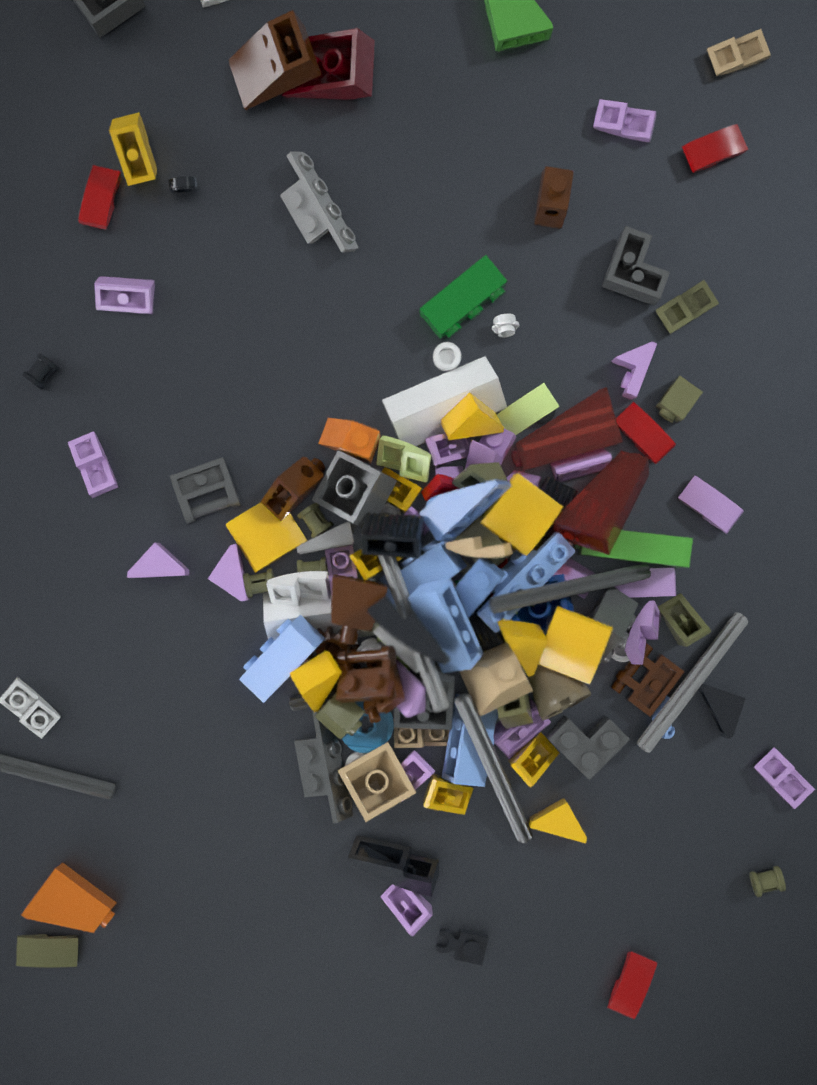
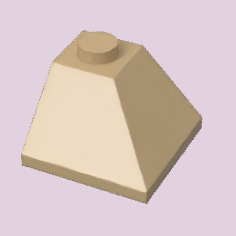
M507 641L483 652L484 654L472 669L459 671L480 716L533 691L516 655Z
M388 742L338 770L366 822L416 793Z

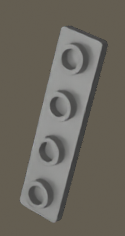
M290 152L287 154V158L298 175L299 180L280 196L307 244L316 242L330 231L342 253L356 251L359 248L355 242L356 237L343 221L340 208L331 200L327 193L328 188L325 182L315 172L312 159L304 152Z

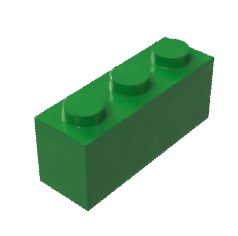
M485 255L420 308L419 314L440 339L446 335L448 338H451L462 328L460 324L465 319L473 320L484 310L482 306L486 302L491 300L494 303L504 295L507 280L488 256Z

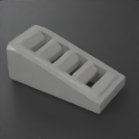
M344 522L300 544L297 547V553L304 555L326 549L354 545L355 541L351 522Z

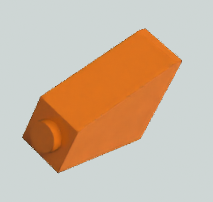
M328 418L318 444L334 451L340 450L355 459L371 464L381 436L380 431L355 421Z
M62 862L54 869L21 916L30 920L94 933L100 925L105 928L114 917L115 913L111 910L117 902Z

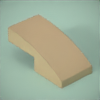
M761 29L736 40L732 37L707 48L716 76L749 67L769 59L771 56Z
M481 536L445 543L446 549L472 557L495 558L512 554L511 543L483 547Z

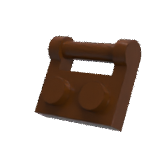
M393 645L382 646L381 649L352 652L346 649L338 652L337 660L342 673L338 678L336 700L346 703L393 699L396 667V649ZM382 661V668L353 670V663Z

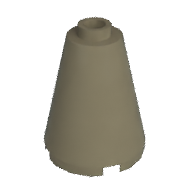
M541 665L537 666L534 675L528 677L533 690L532 693L538 715L542 721L562 713L563 710L573 707L591 696V692L584 682Z

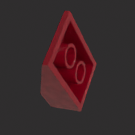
M358 28L308 36L321 75L283 93L284 97L350 100L371 97L375 40Z

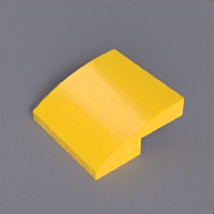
M516 473L509 480L512 487L488 508L479 523L506 543H511V546L522 555L527 556L549 529L563 506L522 475Z
M261 502L226 524V527L255 573L276 562L282 556L307 541L291 514L280 521Z
M557 606L546 634L548 641L538 665L590 684L613 627Z

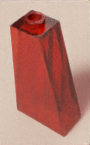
M607 387L598 390L518 441L514 445L515 450L511 451L515 468L520 467L521 472H525L622 443Z
M621 450L556 517L553 522L555 532L560 533L567 542L610 555L649 477L648 458L637 453H628Z

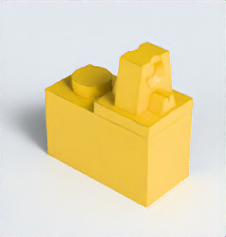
M140 112L112 119L109 132L127 185L130 186L156 179L157 166Z

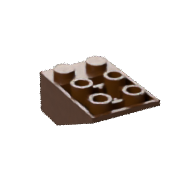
M293 10L267 22L228 60L245 110L321 75L306 28Z

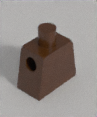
M545 166L541 176L534 225L562 229L569 206L573 170ZM548 210H554V211H557L558 213H557V214H550V213H547L546 211H548Z
M303 456L276 478L261 500V503L282 521L314 491L324 477L325 465L318 458H313L310 461L307 457Z
M338 574L333 575L331 624L342 626L340 642L357 645L359 630L372 631L375 620L368 614L367 609L386 595L388 584L365 581Z

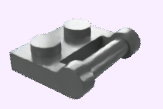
M224 457L170 476L187 524L196 522V518L230 506L232 508L241 506ZM225 488L227 496L191 508L189 500Z

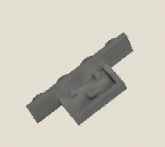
M312 710L317 737L294 741L304 797L328 795L333 823H339L353 816L349 791L338 772L339 769L344 767L341 754L342 747L339 738L315 718L318 712H313Z

